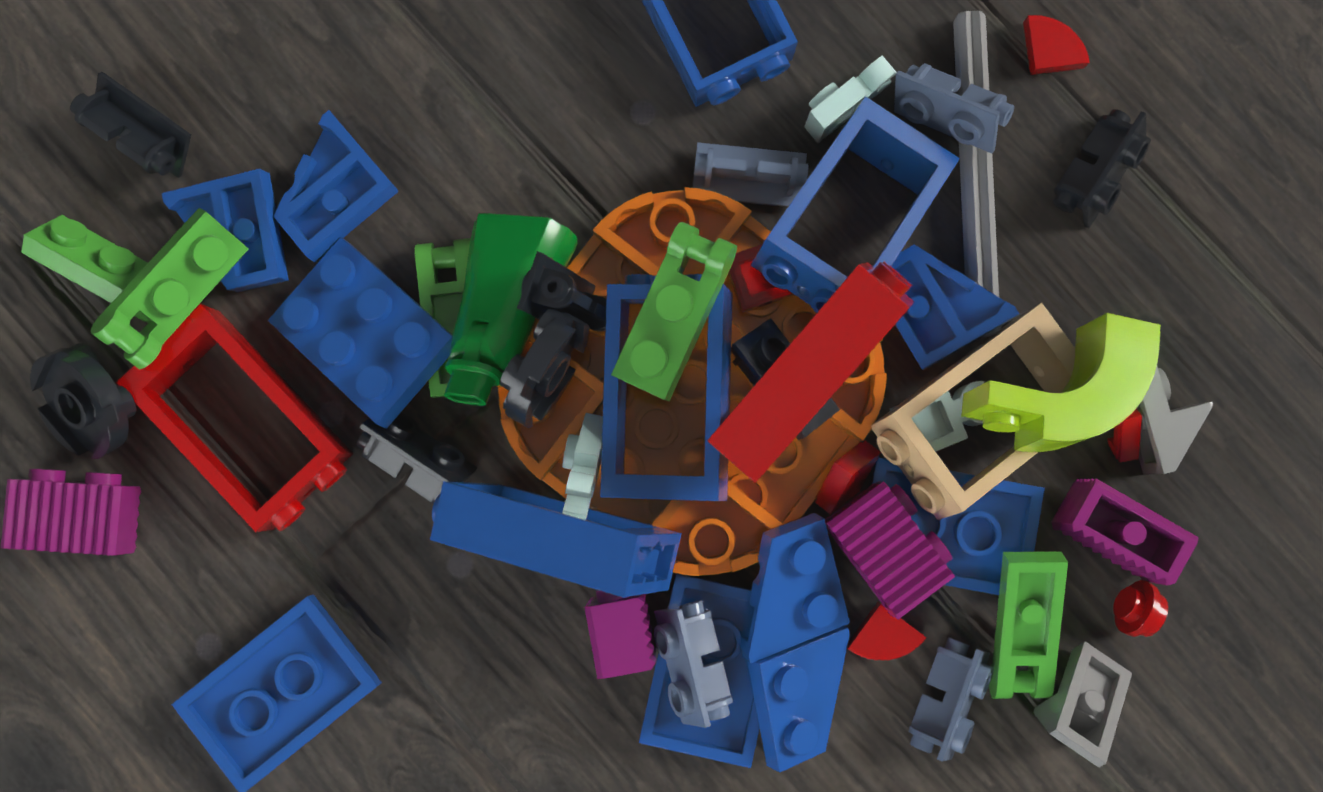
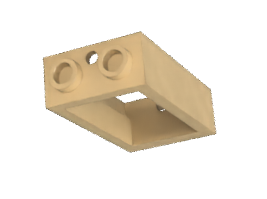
M1042 303L1013 319L1001 328L999 332L986 339L871 425L873 432L877 436V445L881 453L889 462L899 466L912 484L911 491L915 500L924 510L933 513L937 520L965 511L1038 452L1015 451L1013 446L961 487L911 418L1008 345L1012 346L1045 392L1061 393L1072 375L1075 347Z

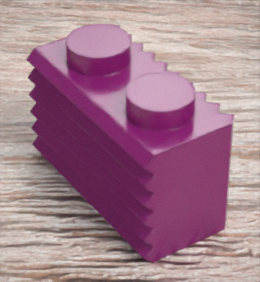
M29 468L28 479H7L1 538L2 549L95 555H123L135 552L141 488L140 486L121 485L122 474L85 472V483L65 482V470Z
M1089 478L1076 479L1051 521L1053 530H1061L1063 535L1072 536L1073 541L1082 542L1083 547L1091 548L1094 553H1101L1102 558L1111 559L1112 564L1121 565L1123 570L1131 571L1132 575L1140 576L1141 580L1166 586L1176 583L1198 543V537L1096 478L1091 480Z
M879 481L871 484L867 489L827 517L825 523L830 535L888 613L896 619H900L955 577L946 565L953 557L934 532L930 531L924 535L912 520L911 516L918 511L904 490L897 484L889 488L884 481Z
M596 590V596L591 597L585 606L597 679L649 671L655 665L656 647H654L650 614L647 613L648 603L645 602L646 594L623 598Z

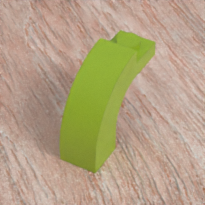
M1106 313L1076 329L1074 367L1070 380L1061 393L1044 392L989 380L963 394L961 416L983 421V428L990 431L1015 432V451H1052L1100 435L1123 422L1134 412L1149 390L1158 363L1161 325Z

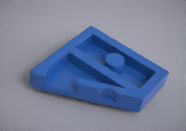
M330 110L322 115L318 123L323 131L311 156L303 154L294 173L295 180L293 186L284 193L273 216L304 255L313 262L323 256L340 237L344 238L399 192Z
M256 169L162 193L165 205L168 209L176 211L184 223L198 208H201L249 249L221 279L227 290L242 292L289 280L279 223L273 217L276 212L270 173Z
M915 244L900 252L891 266L912 284L905 294L914 303L895 325L922 370L931 367L1020 315L1015 306L944 264Z
M813 513L763 532L758 555L760 570L757 578L753 581L749 604L754 607L749 637H742L740 646L742 656L750 663L850 623L825 519Z
M839 627L753 663L747 660L766 765L779 773L826 751L850 636L848 627Z

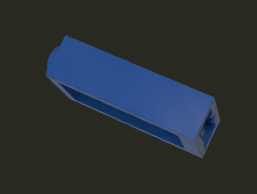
M642 0L695 107L707 101H710L711 105L721 104L737 95L741 90L740 85L756 77H759L762 82L768 81L782 74L790 67L789 61L793 59L798 41L777 0H747L770 46L705 78H702L663 0Z
M866 96L772 229L751 264L752 267L763 274L769 283L777 288L787 289L811 305L815 313L823 307L847 279V276L787 236L847 149L917 194L910 208L872 266L874 268L880 262L883 263V261L892 266L960 159Z
M632 274L625 276V284H607L600 498L727 501L728 459L707 440L730 415L733 293L723 284L708 316L704 476L624 474L627 382L611 376L628 338L629 304L644 303L656 276ZM688 274L686 276L700 281L702 274Z
M443 481L441 493L437 496L432 508V520L434 523L430 540L624 598L669 590L682 533L589 508L586 520L563 514L565 501L503 484Z

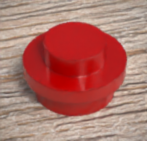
M1144 580L1136 581L1129 587H1125L1119 592L1113 605L1116 627L1120 632L1132 637L1139 635L1149 637L1160 630L1167 618L1168 602L1166 598L1160 594L1155 585Z

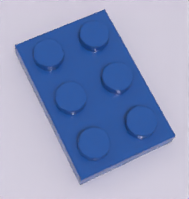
M342 237L335 242L268 320L374 423L386 429L450 356L453 337L446 328Z
M878 457L870 474L869 486L879 481H884L889 488L895 484L899 485L909 496L918 511L911 516L924 535L930 531L934 532L951 553L953 559L946 565L955 577L946 583V586L999 595L1003 552H1034L1045 488L1003 480L962 513L937 520L933 513L924 510L915 500L911 491L912 484L898 465H894L887 459ZM950 471L961 487L976 476Z
M675 574L668 609H680V605L702 600L704 611H711L720 650L703 655L701 659L703 666L723 661L733 703L728 705L730 715L722 719L710 721V727L704 728L682 724L681 718L675 714L669 701L668 686L672 682L667 662L658 652L639 743L751 768L760 727L747 659L742 656L740 646L742 637H749L754 607L749 604L752 589L695 576Z
M312 594L290 609L171 705L238 792H247L382 682L318 599Z

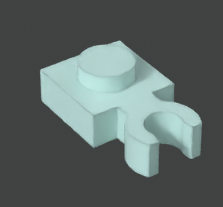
M882 55L871 63L858 77L855 78L853 76L840 88L834 82L829 84L809 102L812 110L804 126L817 143H820L851 118L865 96L872 99L891 84L892 81L890 79L897 72Z
M983 381L972 382L960 387L952 398L949 391H947L911 418L935 452L967 439L968 436L963 424L967 426L983 424L981 420L961 416L963 394L983 384Z
M585 413L580 435H568L562 468L570 469L571 471L565 490L567 497L563 514L585 520L587 518L602 459L603 416Z

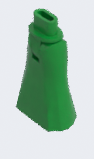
M493 213L478 214L477 220L474 221L464 291L453 332L450 357L445 366L446 371L451 375L444 393L446 398L458 403L486 406L493 386L500 385L502 374L510 360L516 354L522 355L536 321L535 317L517 309L522 295L523 279L531 269L537 251L544 253L561 265L567 266L578 244L577 236L568 227L548 217Z

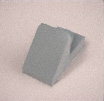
M1156 367L1149 390L1137 406L1142 415L1139 461L1143 474H1166L1176 471L1213 406L1211 401L1170 410L1167 401L1171 396L1170 383L1165 372Z
M1084 641L1071 651L1058 693L1035 707L1033 713L1050 735L1097 767H1101L1106 764L1132 673Z

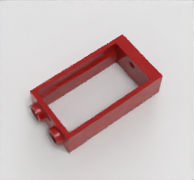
M885 261L883 263L880 262L875 268L868 262L859 264L707 441L756 483L912 306L914 301L905 294L912 284Z
M199 304L164 342L159 355L150 365L143 369L133 366L116 382L130 392L135 404L255 532L270 531L275 527L279 531H283L293 524L306 510L301 503L317 488L324 492L333 486L347 471L343 463L354 454L220 311L203 304ZM217 343L320 451L263 506L160 397Z

